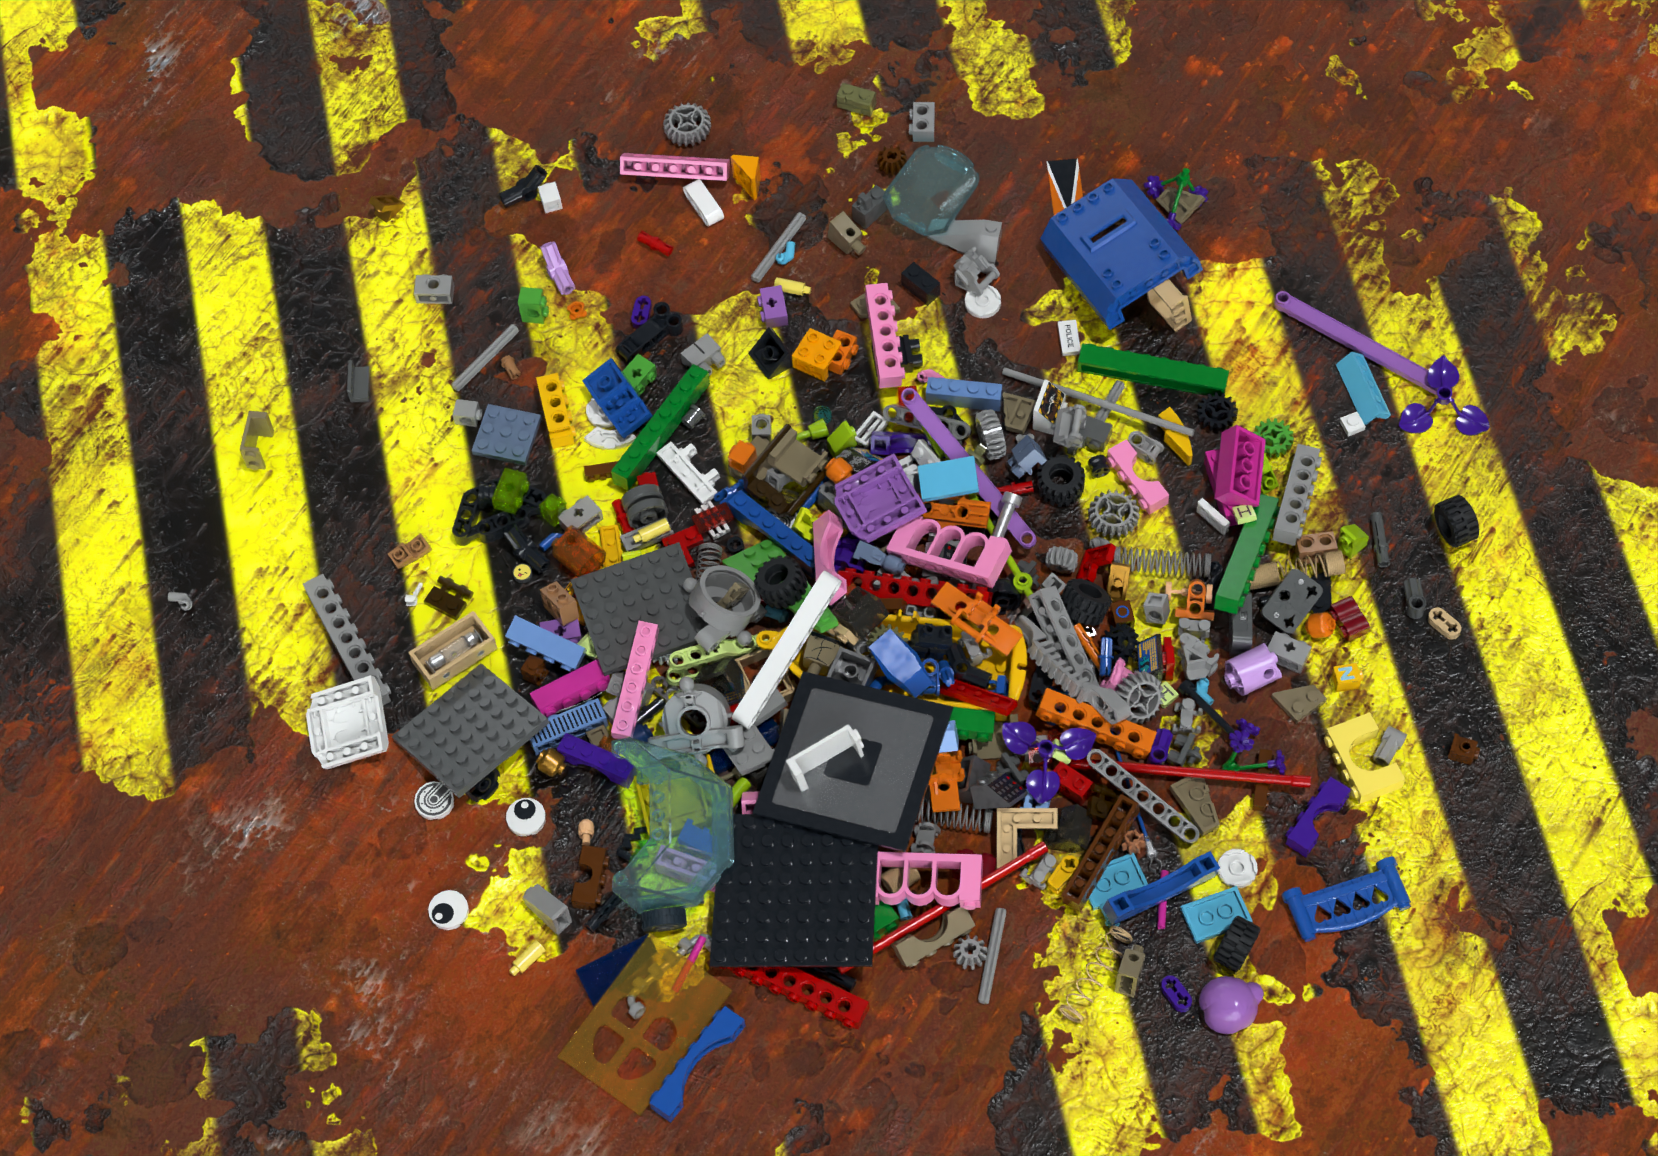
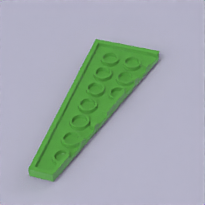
M769 538L722 560L723 566H729L743 572L754 582L756 579L755 574L759 572L758 568L762 567L765 561L768 562L771 558H777V556L784 558L786 555ZM808 582L805 595H801L802 599L800 601L797 600L793 606L788 605V609L794 615L812 589ZM828 607L814 627L820 633L839 625L837 618Z

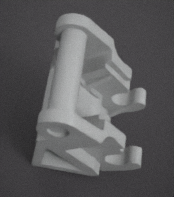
M971 247L953 265L956 269L954 272L955 285L969 292L972 291L976 296H981L983 290L994 279H997L1000 273L993 263H989L982 255L978 256L975 253L976 247ZM980 272L986 274L985 279L978 284L977 275Z
M1075 404L1073 407L1070 406L1058 410L1056 425L1050 427V429L1055 430L1053 442L1070 448V446L1082 448L1083 436L1079 434V429H1085L1087 421L1085 406Z
M1189 633L1181 634V647L1178 650V656L1182 659L1181 664L1185 679L1196 680L1206 678V676L1210 677L1218 668L1219 654L1216 653L1213 658L1207 657V654L1210 652L1208 645L1202 643L1199 638Z

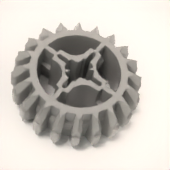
M689 102L686 105L680 103L679 107L674 105V110L669 109L668 114H665L663 122L664 132L673 144L677 142L679 146L684 144L687 147L688 144H691L694 147L695 142L700 144L701 139L706 140V135L710 133L711 119L706 109L703 110L701 105L697 107L696 103L690 105ZM697 121L701 122L699 126L696 125Z
M986 409L977 413L975 417L980 443L987 448L984 454L989 460L1004 457L1006 454V442L997 414L992 409Z
M1108 489L1107 494L1101 491L1100 497L1095 496L1088 509V520L1091 522V527L1096 528L1097 534L1102 532L1103 537L1107 534L1110 535L1111 539L1113 535H1117L1118 538L1121 537V534L1127 536L1128 531L1133 532L1134 527L1138 525L1140 514L1138 513L1139 507L1136 506V500H1132L1131 494L1125 496L1124 491L1119 494L1117 489L1114 493H1111ZM1105 507L1106 509L1103 514L1099 515V511ZM1128 512V518L1123 521L1122 517Z
M1135 671L1134 674L1128 673V678H1122L1123 683L1117 684L1119 689L1115 692L1130 708L1137 707V710L1131 711L1130 717L1126 720L1143 724L1144 721L1150 720V716L1155 717V711H1160L1159 704H1164L1161 700L1165 696L1162 693L1164 688L1154 675L1145 671ZM1146 684L1147 687L1141 688L1140 685Z

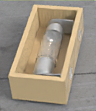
M472 611L411 650L409 655L414 666L431 689L434 690L498 648L495 638L477 614Z

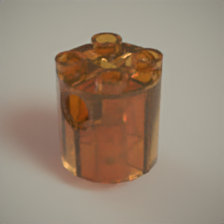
M573 525L569 526L560 538L554 539L551 544L553 547V557L576 577L603 568L606 558L605 550Z

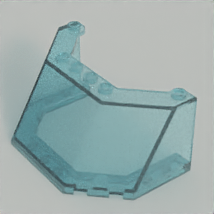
M631 737L612 740V754L618 759H626L636 768L637 783L639 785L649 784L650 839L626 868L618 871L613 876L612 891L640 915L645 911L660 908H689L698 906L708 889L711 890L719 881L723 871L734 863L732 786L692 755Z

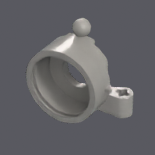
M717 565L709 567L703 572L698 582L694 578H687L683 583L685 591L690 593L689 605L709 624L701 629L694 638L708 653L713 651L728 636H736L738 643L742 646L749 645L752 642V635L750 632L744 631L750 622H759L767 613V610L760 604L761 597L754 582L743 572L729 566ZM735 582L746 584L750 590L731 610H727L714 602L724 598Z
M687 676L680 679V689L673 694L664 706L662 722H659V726L663 727L665 735L648 738L651 759L664 758L677 753H686L687 755H694L692 764L697 769H702L707 765V758L703 754L710 752L712 749H736L745 746L742 725L730 726L733 712H731L725 697L717 689L709 685L694 684V680ZM694 709L703 713L707 720V726L702 733L693 735L683 729L681 717L685 711Z

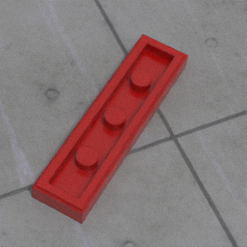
M954 679L955 683L951 684L950 687H947L945 683L940 687V694L1008 716L1018 706L1015 699Z

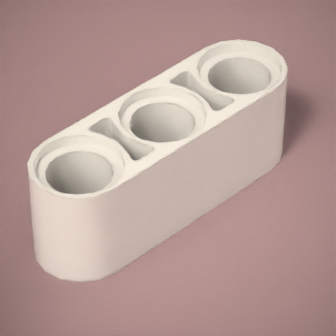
M700 179L683 187L685 196L706 226L724 219L721 208Z

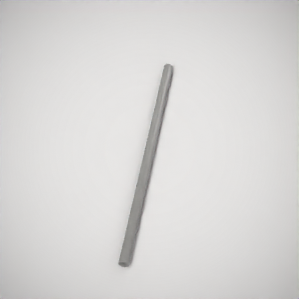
M1005 367L1002 372L1003 375L1042 387L1044 382L1042 379ZM1052 383L1067 396L1191 437L1194 434V429Z

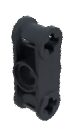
M1042 666L1036 667L1029 691L1028 704L1034 711H1037L1046 688L1050 689L1054 678H1049L1048 672L1044 673L1041 670Z

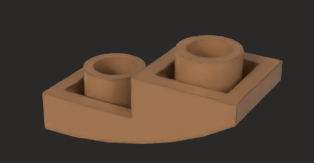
M420 533L406 545L402 542L389 552L388 555L399 569L418 560L433 549Z

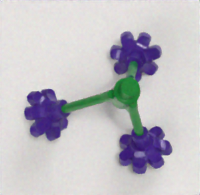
M1184 168L1177 176L1165 181H1159V176H1148L1147 180L1149 182L1144 183V187L1149 188L1147 194L1149 196L1153 195V199H1157L1163 193V187L1166 184L1176 181L1179 188L1172 211L1169 212L1168 218H1166L1167 222L1176 230L1181 228V224L1175 221L1177 214L1175 212L1183 187H1186L1188 184L1189 193L1202 195L1206 199L1204 202L1208 200L1207 196H1205L1208 194L1206 188L1202 186L1194 187L1192 185L1188 168Z
M1243 718L1236 720L1238 729L1241 732L1235 730L1234 733L1229 734L1230 746L1233 747V752L1228 761L1222 765L1223 768L1221 770L1241 771L1262 767H1276L1280 775H1285L1284 770H1286V766L1283 763L1285 758L1282 755L1281 749L1277 750L1275 760L1239 766L1235 761L1237 753L1242 752L1244 749L1250 751L1253 748L1254 740L1248 739L1250 734L1257 736L1260 728L1252 723L1247 724V721Z

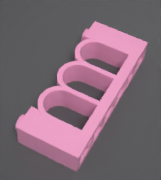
M921 515L898 527L886 548L888 555L892 554L901 558L905 564L992 589L1012 552L1008 540L1003 537L990 536L988 539L979 532L969 533L965 536L963 530L957 526L950 525L941 529L937 521L923 519ZM937 533L927 553L915 550L920 539L925 534ZM953 539L960 540L951 560L938 557L948 541ZM976 546H984L975 567L962 564L970 549Z
M878 852L876 905H879L880 900L888 905H896L907 898L913 905L923 906L929 904L935 898L942 906L950 907L960 903V907H964L967 910L981 908L982 855ZM882 867H904L903 884L898 892L888 894L880 889ZM910 868H932L931 887L926 893L917 895L910 892ZM938 868L961 869L960 886L956 893L946 896L938 892Z

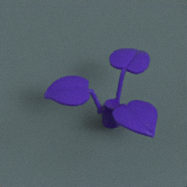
M1445 355L1438 358L1432 364L1427 375L1430 387L1438 389L1436 399L1430 409L1426 412V408L1422 404H1410L1403 410L1399 422V427L1406 432L1423 433L1433 424V419L1428 414L1433 411L1438 403L1441 405L1451 403L1455 412L1459 415L1456 419V427L1462 434L1472 436L1489 430V421L1481 409L1473 405H1466L1461 413L1457 408L1455 400L1452 399L1451 388L1458 383L1459 372Z
M1013 722L1003 723L1002 726L1004 742L1011 752L1023 755L1029 747L1038 748V753L1043 758V771L1034 770L1026 779L1028 792L1039 804L1051 800L1056 795L1060 786L1058 774L1054 771L1047 772V759L1054 755V750H1065L1067 757L1070 759L1081 760L1087 757L1096 739V734L1090 730L1071 728L1060 736V742L1063 747L1057 746V744L1053 745L1050 740H1042L1040 743L1032 744L1036 740V731L1031 724Z

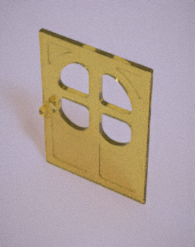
M650 933L557 1057L641 1116L650 1104L651 1095L654 1091L660 1090L665 1077L673 1073L678 1060L684 1058L689 1046L698 1039L703 1028L709 1024L714 1014L732 993V990ZM629 996L642 999L646 1005L644 1016L634 1028H628L612 1016V1010L622 998ZM661 1017L670 1019L675 1024L677 1030L675 1041L666 1051L659 1050L643 1038L644 1033L652 1022ZM602 1025L608 1026L624 1038L621 1047L606 1064H602L595 1059L593 1048L596 1032ZM634 1048H639L656 1061L655 1068L643 1077L625 1080L618 1076V1068Z

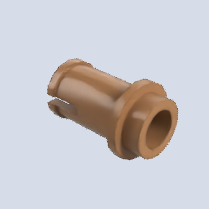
M508 355L501 359V366L506 369L511 380L521 376V372L514 363L515 359Z

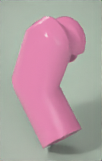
M932 369L923 370L917 374V379L921 383H926L928 377L945 378Z

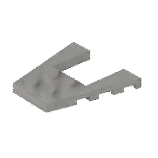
M777 688L752 727L746 729L742 726L745 746L736 749L723 748L742 776L765 767V764L772 760L775 748L772 749L757 729V726L788 705Z

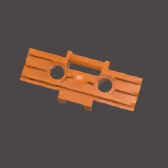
M969 494L944 498L958 500L957 505L940 504L939 499L923 502L924 505L931 503L932 509L921 516L923 519L937 521L941 529L950 525L987 529L991 502L969 500ZM967 509V515L962 517L963 511Z
M946 582L933 598L931 604L952 618L950 624L952 626L956 625L976 639L975 642L979 644L984 640L1002 654L1008 656L1023 634L997 617L1001 607L997 604L991 607L982 600L983 594L979 591L973 600ZM960 603L966 606L963 609H955L956 605ZM961 618H966L968 621L976 625L982 631L979 633L977 630H975L967 623L962 621ZM996 626L998 633L991 635L988 632V627Z
M958 750L956 755H954L953 751L938 754L935 763L936 774L931 775L928 784L930 787L932 812L961 810L957 782H963L965 778L964 769L961 768V761L963 759L961 750ZM946 784L949 786V789L942 791L938 786Z

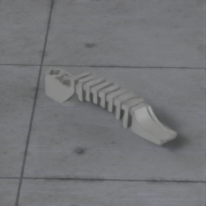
M1021 615L1019 617L1020 620L1017 626L1021 628L1024 639L1028 644L1027 652L1030 654L1029 657L1032 660H1036L1037 666H1042L1041 670L1044 673H1049L1050 679L1054 678L1057 685L1060 684L1064 691L1067 690L1071 698L1077 697L1076 701L1078 703L1089 702L1110 724H1116L1130 717V706L1113 689L1089 684L1088 681L1090 679L1087 676L1078 680L1081 675L1078 671L1070 674L1073 668L1071 666L1064 668L1066 662L1064 660L1058 662L1061 656L1058 653L1054 655L1057 650L1055 647H1051L1054 642L1050 639L1039 643V640L1045 639L1047 636L1026 616Z

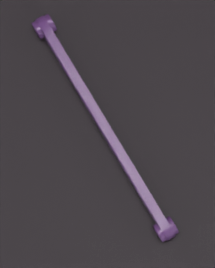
M1280 291L1276 294L1274 305L1278 311L1290 315L1357 353L1363 354L1368 359L1437 396L1438 389L1430 387L1427 381L1429 370L1298 300L1288 292Z
M912 388L904 389L901 394L903 403L948 458L952 460L969 457L970 455L917 391ZM908 394H914L912 400H905ZM976 464L979 492L977 493L984 501L991 502L990 509L999 518L1004 503L1001 501L1003 495ZM1014 510L1007 529L1023 548L1030 549L1036 545V536ZM1032 536L1033 539L1030 543L1026 544L1023 542L1024 537Z

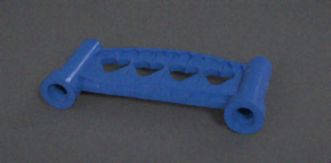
M1391 856L1376 863L1378 871L1306 895L1302 894L1300 887L1283 892L1281 894L1283 901L1288 904L1304 942L1314 940L1316 933L1337 932L1365 925L1383 916L1395 907L1399 908L1400 911L1409 909L1411 901L1396 868L1398 864L1395 857ZM1374 887L1387 895L1388 900L1374 904L1372 902ZM1355 893L1368 901L1369 906L1367 908L1362 907L1360 910L1353 908ZM1336 899L1350 909V913H1343L1339 917L1334 914ZM1317 905L1331 915L1330 920L1324 919L1321 923L1315 921Z

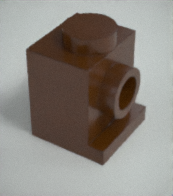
M532 654L529 655L521 667L523 679L538 687L542 685L550 673V670L546 669L544 660Z
M1455 733L1448 759L1471 765L1473 758L1478 759L1480 748L1477 747L1478 741L1460 737L1459 734Z

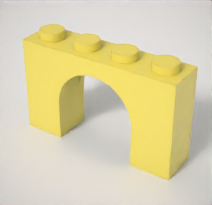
M1370 712L1327 728L1324 737L1326 746L1331 748L1333 752L1334 762L1336 765L1339 764L1342 769L1341 774L1344 781H1348L1352 797L1354 799L1357 798L1359 804L1403 788L1405 778L1397 763L1378 770L1367 771L1356 766L1351 760L1349 752L1354 746L1377 737L1379 728Z

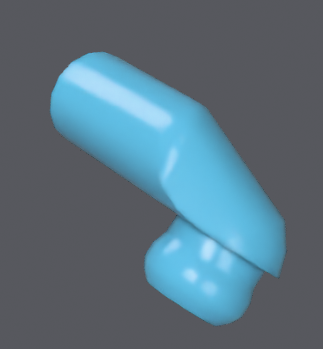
M792 241L787 242L786 252L776 255L778 264L785 265L793 260L795 243Z
M1202 678L1197 681L1195 689L1211 706L1214 699L1207 694L1210 682L1207 678Z

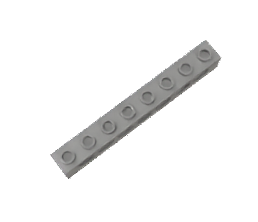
M321 574L303 583L306 594L353 681L370 675L374 676L380 687L383 705L391 702L389 697L391 690L387 683H382L381 679L383 676L379 668L375 669L372 665L375 661L371 653L366 654L364 649L367 646L362 638L358 639L356 634L359 632L354 623L350 624L348 619L351 617L347 609H342L340 606L343 602L338 593H333L332 590L335 588L330 578L326 580L324 574Z

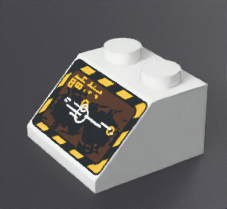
M1044 380L1033 410V430L1054 435L1055 430L1050 429V427L1056 425L1058 410L1068 407V403L1065 402L1066 395L1048 380Z

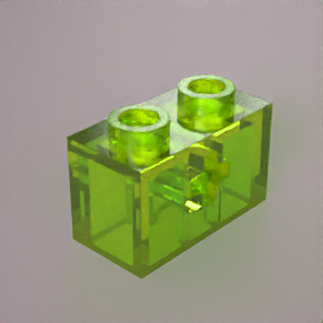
M509 468L504 469L492 497L494 509L516 514L517 509L522 506L524 492L528 491L530 485L526 473Z

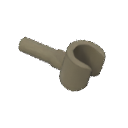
M735 767L729 774L719 777L718 781L720 783L736 777L738 780L740 777L745 778L747 774L742 776Z

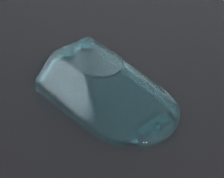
M924 145L915 150L883 195L892 218L924 237L946 233L978 186L979 173H976L972 161L961 152L943 145H937V147Z

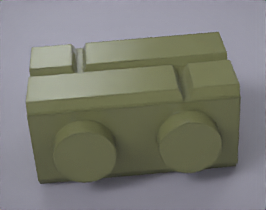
M842 83L837 93V107L871 117L877 103L876 92Z

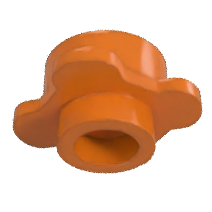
M575 301L567 306L571 320L587 316L583 302Z

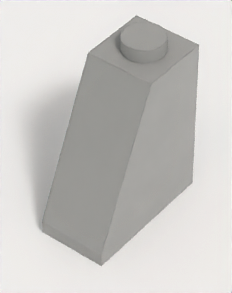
M539 884L525 891L523 896L525 905L556 935H559L572 923L568 907Z

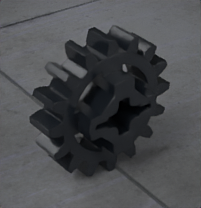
M1215 392L1213 397L1211 394H1208L1207 399L1203 397L1201 403H1198V421L1203 422L1204 428L1210 426V431L1216 428L1217 432H1220L1222 427L1224 430H1227L1228 425L1232 427L1234 421L1237 420L1238 408H1236V402H1231V396L1225 398V393L1218 396V393Z
M1117 623L1116 628L1111 625L1109 632L1107 630L1104 631L1105 637L1112 638L1113 640L1112 656H1114V659L1112 660V665H1115L1119 657L1125 663H1128V657L1134 658L1132 653L1133 651L1138 652L1135 646L1140 644L1136 640L1139 635L1135 633L1134 628L1125 623L1123 625Z

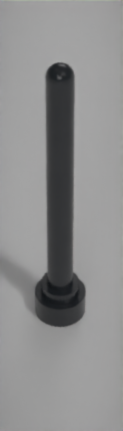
M1189 679L1180 684L1178 691L1183 696L1191 697L1228 735L1234 733L1235 730L1196 692L1195 685Z

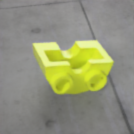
M801 507L791 529L804 540L813 543L814 547L813 522L818 518H812L811 511Z

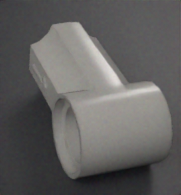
M1389 725L1381 739L1380 746L1373 756L1376 763L1381 766H1388L1397 750L1401 749L1407 734Z

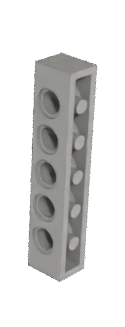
M1302 444L1297 445L1272 541L1295 546L1297 538L1301 539L1303 528L1300 525H1305L1307 513H1304V510H1309L1311 499H1308V495H1313L1315 485H1312V481L1316 482L1318 471L1315 469L1320 468L1322 457H1319V448Z
M1056 586L1040 589L1028 596L1040 627L1047 636L1046 640L1051 639L1054 642L1051 646L1057 649L1054 655L1058 653L1061 656L1058 662L1064 660L1066 662L1064 668L1071 666L1073 670L1070 674L1078 671L1081 674L1078 680L1087 676L1090 679L1088 681L1089 684L1099 686Z

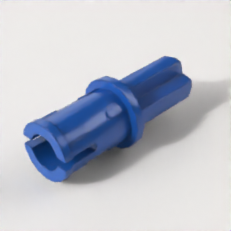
M1109 637L1101 638V650L1098 659H1100L1099 676L1101 677L1103 675L1105 677L1111 676V665L1114 656H1112L1113 640Z
M942 660L938 663L939 678L943 680L947 687H950L951 684L955 683L954 671L948 661Z

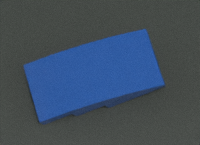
M612 358L582 380L596 403L602 408L624 439L653 417L646 404Z

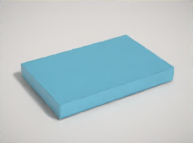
M974 456L918 466L923 502L979 492Z
M1134 853L1110 861L1088 899L1093 911L1099 909L1100 905L1111 897L1124 891L1148 885Z
M1237 886L1180 906V910L1196 944L1226 934L1233 919L1238 915L1253 923Z

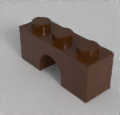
M582 845L579 860L580 870L591 873L592 877L585 883L575 882L571 898L573 908L594 911L598 904H602L603 893H601V888L606 884L607 875L605 874L606 867L609 868L610 856H608L606 848Z

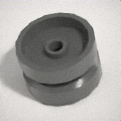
M655 484L640 485L627 491L622 496L621 503L630 527L638 529L662 518H667L669 511L659 486Z

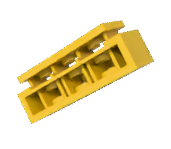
M558 373L536 377L552 449L574 444L573 437L576 436L574 425L570 426L569 422L573 421L571 410L566 409L569 402L567 394L563 395L562 390H565L563 379L559 380Z

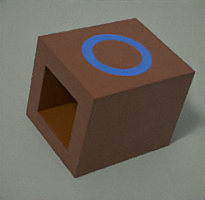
M1117 600L1111 603L1110 615L1113 626L1116 628L1117 623L1121 625L1125 623L1134 628L1135 618L1130 600Z

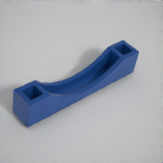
M742 490L728 501L729 513L742 524L755 528L770 538L790 558L795 559L802 571L812 579L816 576L814 547Z
M1211 851L1155 882L1137 889L1124 891L1107 899L1102 909L1113 926L1214 878L1221 868Z
M726 1006L714 1014L713 1022L709 1027L705 1026L699 1040L689 1046L688 1054L684 1059L680 1058L674 1072L665 1077L662 1082L663 1086L659 1091H654L650 1097L651 1109L670 1123L684 1107L685 1085L695 1065L712 1050L734 1042L746 1027L745 1020Z

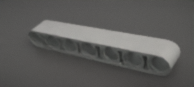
M1093 749L1088 753V764L1126 796L1138 802L1139 806L1185 843L1194 844L1198 841L1199 831L1196 826L1099 749ZM1094 754H1099L1102 760L1100 763L1094 764L1091 762V757ZM1115 767L1117 774L1115 776H1108L1106 774L1107 768ZM1125 779L1132 780L1133 786L1130 789L1122 787V782ZM1142 791L1147 792L1149 795L1148 800L1144 802L1137 799L1138 794ZM1161 804L1165 809L1162 814H1156L1153 812V807ZM1171 817H1178L1180 819V824L1177 827L1169 825ZM1189 829L1196 832L1195 838L1192 840L1186 839L1184 836L1185 831Z

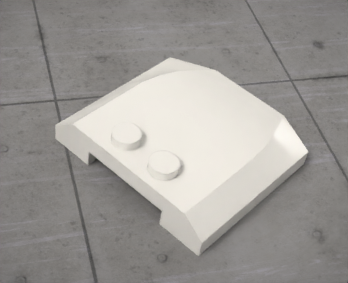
M370 675L311 694L312 703L310 709H307L306 719L311 752L321 762L322 768H334L387 751L389 741L381 691L374 676Z

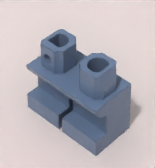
M1027 434L1012 449L1013 456L1007 462L1012 467V472L1018 478H1021L1026 472L1031 475V468L1037 462L1043 465L1047 459L1040 445Z

